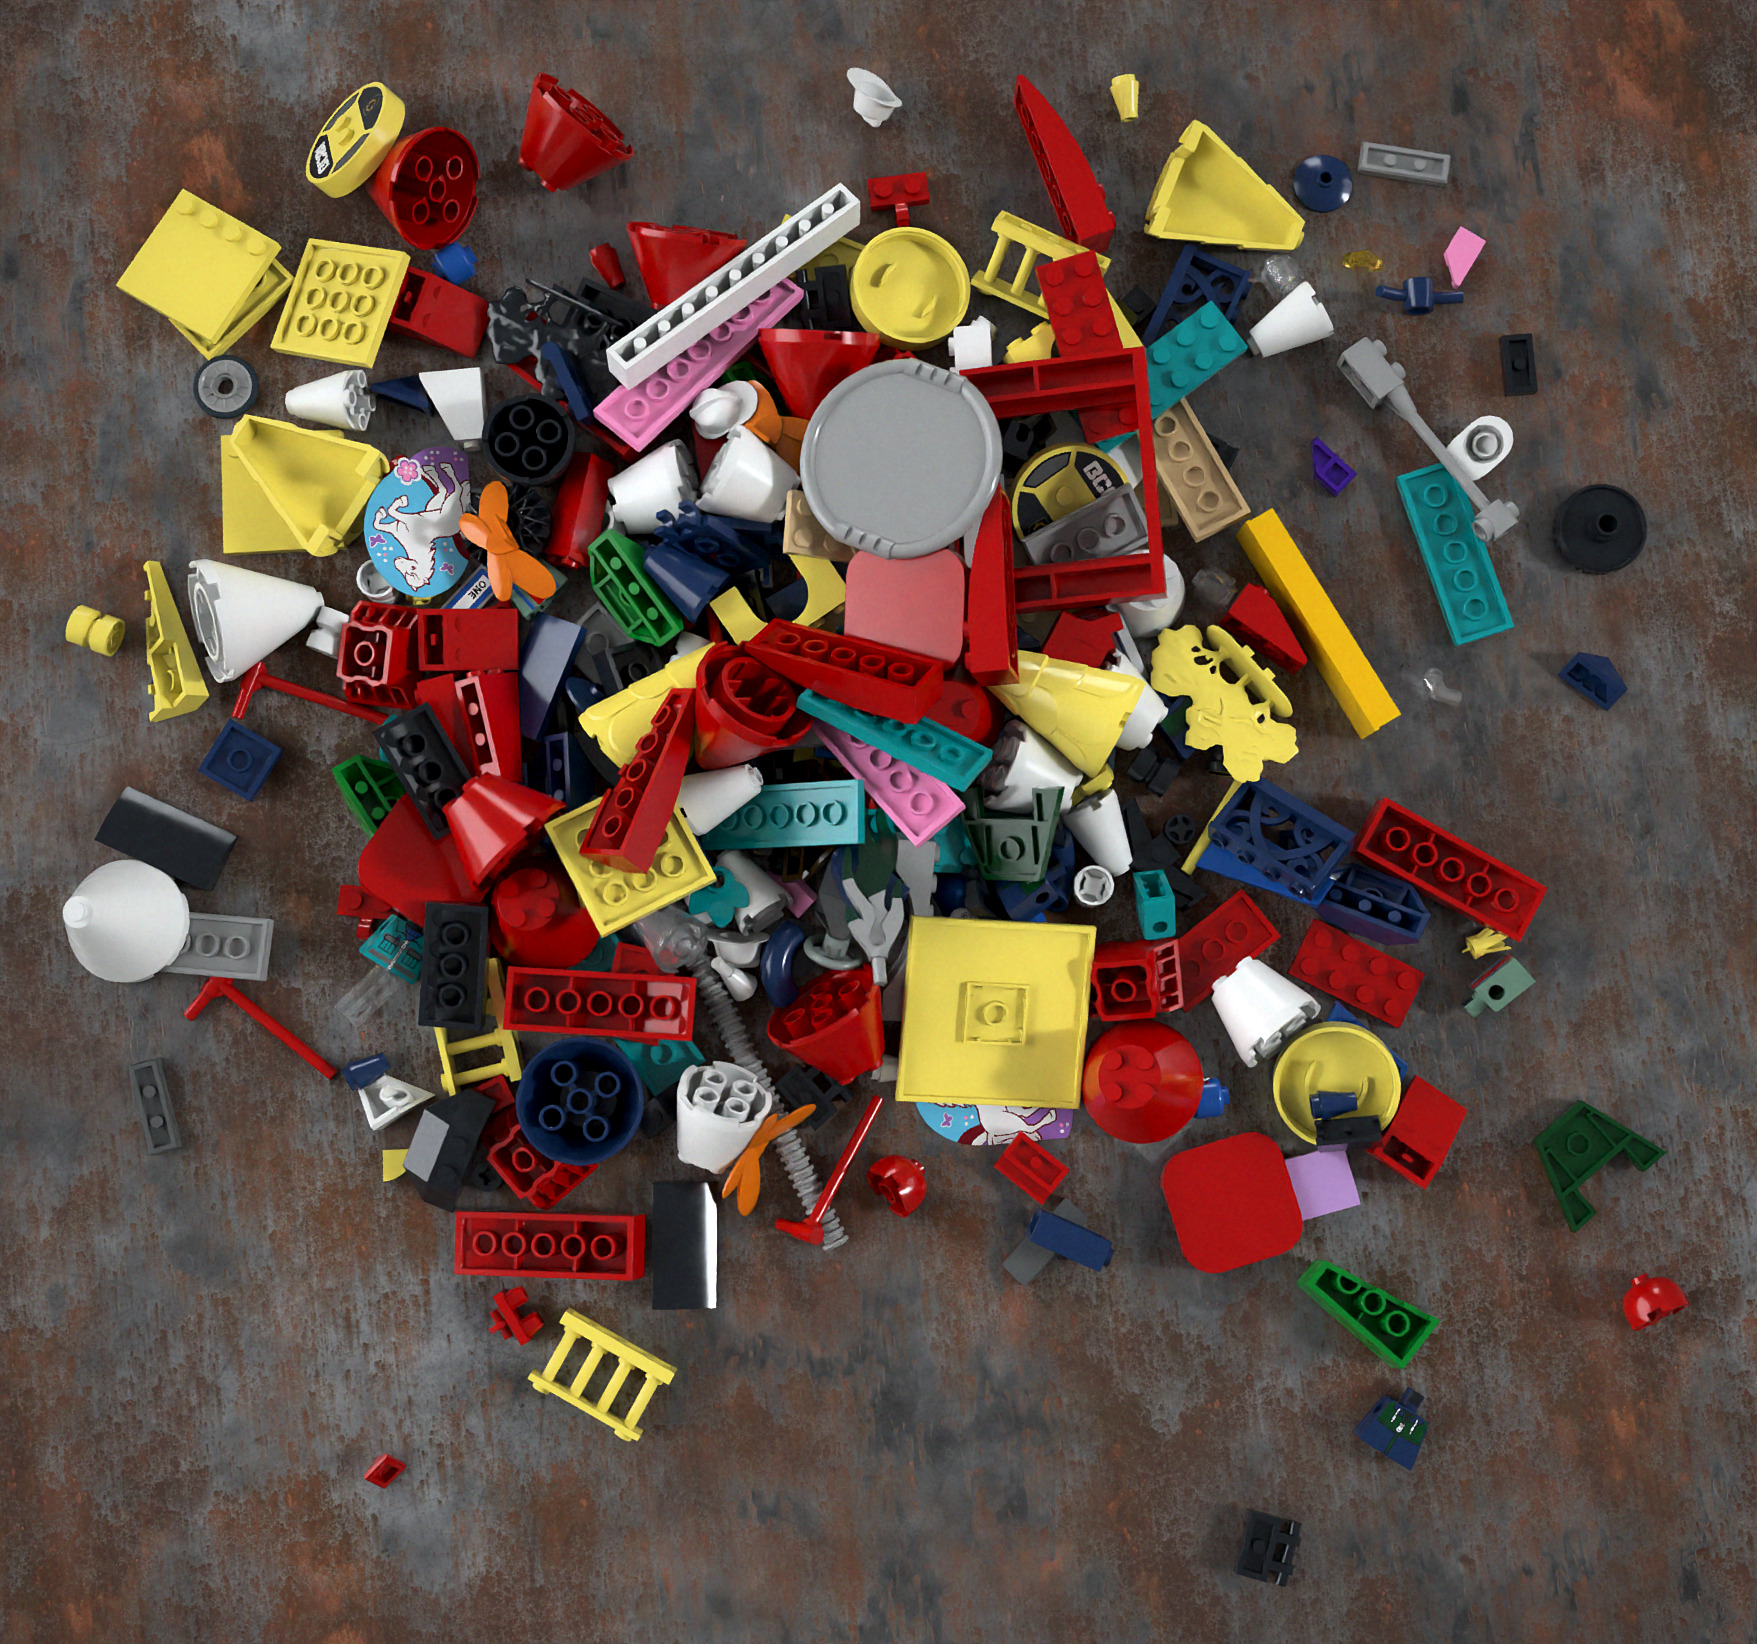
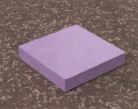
M1319 1150L1284 1159L1300 1207L1302 1221L1361 1204L1346 1151L1320 1153Z

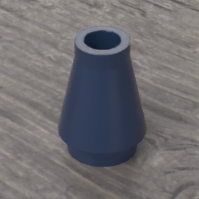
M381 1052L374 1056L348 1062V1066L341 1070L351 1090L354 1091L358 1088L362 1090L382 1073L391 1069L384 1053Z
M1317 1090L1316 1094L1309 1095L1313 1119L1325 1121L1357 1110L1355 1092Z

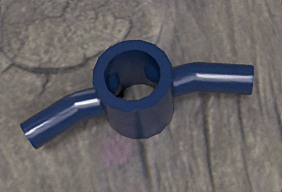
M1428 277L1407 279L1403 282V289L1379 285L1375 291L1377 297L1393 301H1403V313L1410 316L1429 314L1433 312L1434 304L1463 303L1464 300L1463 291L1433 292V280Z

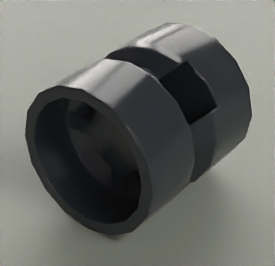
M1148 744L1144 749L1139 750L1124 776L1136 784L1144 782L1147 791L1161 798L1182 765L1168 756L1161 758L1160 751Z

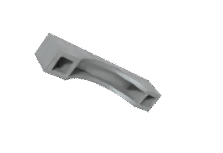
M894 832L891 863L901 877L902 882L910 888L908 894L909 921L910 915L933 916L934 909L933 905L930 904L931 893L936 892L937 877L936 874H933L934 863L939 862L940 845L936 844L932 836L917 849L904 833ZM909 928L902 951L886 974L887 984L880 986L883 1021H901Z

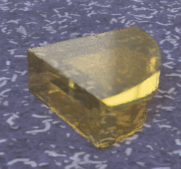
M1366 249L1343 254L1342 264L1351 269H1355V265L1369 267V272H1378L1384 270L1385 260Z

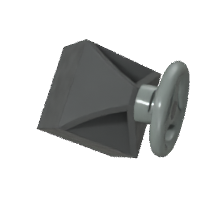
M829 859L815 907V914L827 932L826 934H815L808 937L804 942V951L810 959L824 967L842 971L853 970L862 964L863 954L855 944L850 942V939L854 936L848 927V923L852 919L830 870L833 860ZM823 943L822 947H814L813 945ZM847 950L854 956V959L846 955Z

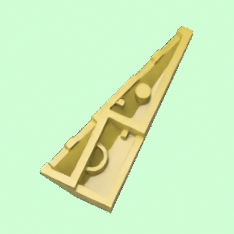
M147 561L144 564V571L148 575L150 590L144 591L145 600L151 601V616L146 618L147 664L151 666L154 684L148 685V694L154 695L155 710L149 713V719L151 722H158L197 710L209 697V693L160 562Z

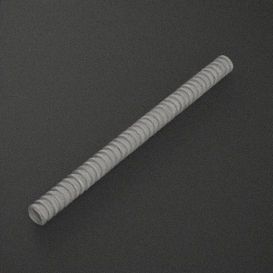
M681 898L671 903L663 911L662 918L668 921L666 926L672 930L670 935L676 938L674 941L675 945L680 946L679 953H683L685 956L683 961L688 963L687 970H691L693 973L691 977L697 978L696 988L700 987L701 989L699 994L705 998L704 1005H708L710 1008L708 1013L714 1016L712 1018L713 1023L717 1022L718 1024L716 1029L722 1033L720 1036L721 1040L725 1039L727 1043L724 1045L725 1048H729L731 1051L729 1056L735 1059L733 1064L755 1074L758 1077L756 1082L761 1085L765 1092L771 1093L772 1105L768 1117L778 1113L777 1122L787 1116L788 1112H784L783 1107L785 1105L779 1102L780 1095L775 1094L774 1090L776 1087L775 1085L771 1086L770 1081L772 1079L766 1076L767 1068L763 1069L761 1065L763 1060L758 1059L757 1055H759V1052L754 1051L753 1046L755 1044L754 1042L750 1043L748 1038L751 1036L745 1032L747 1027L745 1024H741L742 1017L737 1016L736 1012L738 1009L737 1007L733 1008L732 1003L734 1001L729 999L728 994L730 992L724 989L723 986L726 984L724 981H720L721 975L716 973L715 969L711 966L713 958L707 954L708 947H704L702 944L705 942L704 939L697 936V930L694 928L695 922L691 921V914L686 911L688 906L682 903L684 898ZM791 1128L774 1138L771 1143L772 1145L776 1144L777 1149L775 1151L777 1154H781L780 1161L786 1164L784 1170L789 1171L790 1175L788 1178L789 1180L793 1179L794 1184L792 1186L794 1189H798L797 1196L803 1199L801 1205L806 1206L807 1210L805 1213L810 1215L823 1192L821 1189L823 1184L817 1180L819 1177L818 1173H814L812 1170L814 1165H810L808 1162L810 1160L809 1155L805 1156L804 1154L806 1149L800 1145L801 1138H797L795 1135L797 1130ZM830 1205L820 1222L824 1232V1246L822 1247L824 1251H830L844 1244L849 1238L847 1234H843L844 1227L838 1224L840 1218L835 1217L834 1213L836 1210L835 1208L831 1209Z

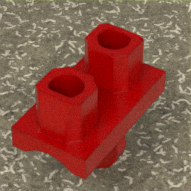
M523 1285L508 1291L505 1288L493 1296L504 1319L498 1308L489 1313L495 1322V1325L488 1329L490 1334L499 1330L505 1340L513 1336L507 1326L509 1324L522 1346L534 1337L533 1334L545 1324L537 1310L524 1318L517 1307L530 1300Z

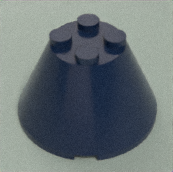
M573 1037L557 1041L535 1055L521 1075L516 1095L517 1118L528 1141L535 1149L549 1159L575 1166L590 1165L604 1161L627 1145L640 1124L644 1109V1092L639 1074L625 1054L605 1041L589 1037Z

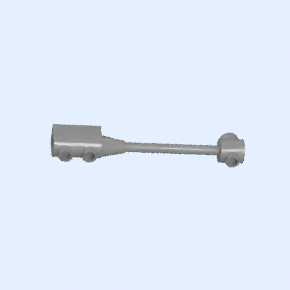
M1365 337L1345 350L1336 365L1372 410L1385 403L1402 419L1407 420L1480 509L1481 512L1472 523V529L1476 536L1483 542H1488L1491 539L1494 542L1519 523L1516 520V517L1519 515L1517 506L1511 501L1503 504L1500 499L1495 500L1493 503L1489 502L1418 415L1417 409L1402 380L1406 373L1398 362L1390 365L1383 357L1387 354L1385 345L1378 339L1371 342L1368 337Z

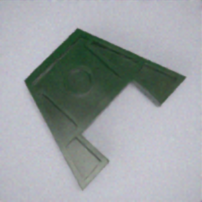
M969 786L964 792L950 787L965 804L966 808L959 815L984 880L1039 882L1045 879L1064 794V786H1036L1032 788L1034 817L985 816L982 786Z
M1577 1100L1532 1140L1568 1227L1573 1233L1577 1232L1597 1214L1596 1210L1577 1188L1617 1153L1622 1151L1640 1172L1646 1171L1667 1153L1582 1100Z

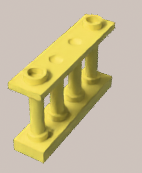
M1002 210L995 218L991 230L998 233L999 239L986 272L978 270L970 284L976 286L977 290L985 295L998 296L1049 320L1042 293L1039 297L1024 290L1037 255L1043 253L1052 257L1053 261H1057L1090 250ZM1015 240L1024 244L1027 250L1012 285L997 278L1010 242ZM1096 253L1103 277L1110 265L1111 259Z
M498 958L489 959L488 986L491 998L487 999L486 1015L496 1016L498 1028L494 1029L493 1033L450 1043L447 1028L434 1027L444 1074H441V1083L444 1091L449 1092L450 1096L461 1092L460 1085L496 1077L504 1074L505 1077L510 1076L511 1082L519 1081L525 1069L517 1031L503 1030L506 982L501 961ZM496 1044L498 1047L503 1046L505 1058L501 1059L500 1063L457 1073L453 1055Z
M567 1309L559 1322L565 1326L563 1338L545 1370L541 1372L535 1368L530 1373L528 1379L534 1382L532 1386L541 1393L548 1395L552 1392L615 1429L614 1433L623 1440L630 1442L631 1439L638 1441L644 1430L635 1425L657 1386L662 1385L663 1382L669 1385L677 1368L574 1309ZM581 1336H584L592 1341L591 1346L593 1348L569 1388L555 1380L554 1377L576 1338L580 1339ZM610 1351L619 1356L618 1361L620 1364L598 1403H595L581 1395L603 1354H607ZM638 1367L647 1372L645 1375L647 1380L626 1418L623 1419L608 1409L630 1370Z

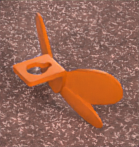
M755 380L747 381L757 392L758 404L751 419L745 422L743 426L752 431L771 448H775L778 456L796 471V475L801 477V447L810 421L796 417L779 416L776 405L764 386Z
M493 481L483 489L481 494L479 517L470 513H464L458 522L460 530L468 540L487 550L488 578L492 591L499 600L507 601L510 599L513 582L533 596L549 598L556 591L555 579L538 560L519 549L506 523L509 507L507 490L500 481Z
M815 1104L805 1105L777 1122L778 1113H775L768 1117L754 1133L749 1144L743 1150V1154L732 1169L722 1191V1197L726 1198L737 1186V1204L739 1213L742 1216L749 1215L756 1206L760 1190L759 1157L770 1140L788 1131L810 1116L816 1108Z

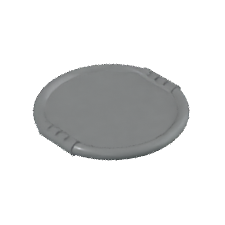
M912 357L873 364L851 374L833 388L819 404L807 426L800 455V475L806 500L819 523L836 541L888 561L891 559L915 558L933 553L950 545L971 529L992 500L1002 468L1003 451L1000 429L989 403L980 391L968 381L967 377Z

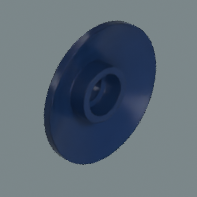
M1316 155L1306 159L1298 167L1293 179V189L1297 199L1304 207L1314 212L1328 213L1339 209L1348 200L1352 191V177L1349 169L1339 159L1329 155ZM1325 176L1330 180V182L1324 183L1321 181L1320 177Z
M572 675L566 680L567 693L582 713L587 708L607 699L603 686L599 683H592L577 675Z

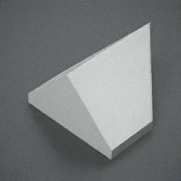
M382 1073L362 1090L358 1088L370 1127L374 1131L386 1128L435 1096L433 1093L390 1077L385 1073Z

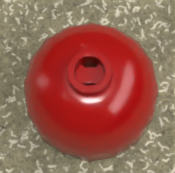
M897 1154L887 1155L875 1162L869 1168L870 1171L866 1173L868 1183L878 1197L882 1193L891 1203L888 1209L899 1217L906 1218L924 1201L927 1191L926 1180L923 1175L925 1170L916 1159L910 1160L906 1156Z
M1647 1273L1630 1281L1633 1287L1625 1292L1622 1300L1624 1315L1633 1331H1639L1652 1326L1668 1315H1675L1690 1305L1683 1290L1673 1280L1663 1276L1650 1278Z

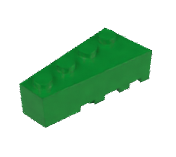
M1314 1260L1296 1282L1299 1288L1391 1368L1404 1369L1441 1321L1432 1315L1418 1310L1411 1304L1391 1296L1388 1292L1368 1284L1361 1278L1326 1260Z

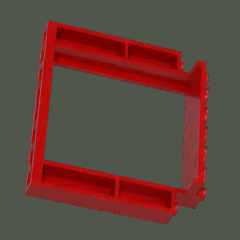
M1139 346L959 370V375L967 377L968 381L984 396L996 420L1132 402L1137 403L1149 553L1014 568L1016 615L1168 598L1145 347ZM958 539L945 548L953 549L959 554Z

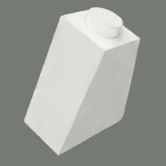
M476 367L419 373L423 386L460 449L464 448L465 451L470 452L482 450V430L488 412L485 376L481 369Z

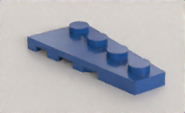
M1232 819L1227 823L1226 829L1237 836L1243 833L1242 829L1234 828L1236 824L1240 823L1236 819ZM1263 837L1268 850H1284ZM1212 842L1195 865L1197 869L1206 872L1210 871L1221 875V877L1249 884L1251 887L1260 890L1264 889L1314 908L1319 906L1334 884V880L1328 878L1312 901L1304 897L1302 899L1298 898L1282 883L1270 881L1262 874L1261 870L1253 865L1247 866L1236 858L1234 853L1226 848L1224 850L1219 849ZM1308 865L1307 872L1303 867H1297L1295 872L1305 878H1311L1317 873V870Z

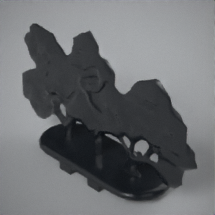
M525 278L527 285L544 295V300L537 303H529L526 293L522 288L513 286L506 289L500 300L488 302L486 313L490 318V322L486 332L488 340L492 344V354L497 364H515L533 354L538 360L534 373L537 381L542 382V395L557 401L564 399L566 394L559 390L554 377L557 376L552 362L545 359L541 354V348L546 342H554L568 352L593 410L619 387L617 385L618 379L609 371L606 349L618 341L611 340L608 329L610 326L623 332H629L630 329L607 316L605 311L590 300L581 296L576 298L566 289L556 284L550 289ZM555 301L575 309L568 324L559 325L551 319L549 309ZM523 304L527 305L528 308L521 312L520 307ZM539 309H542L541 314L535 320L527 321L525 319V316L532 310L538 313ZM584 313L603 322L601 328L592 335L587 334L578 322L581 314ZM544 315L548 317V322L546 324H544L541 320ZM602 339L606 342V347L603 350L600 348Z

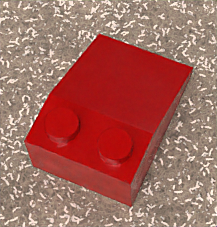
M1248 583L1218 625L1293 676L1306 664L1308 659L1276 602L1269 597L1270 593L1258 584L1253 586Z

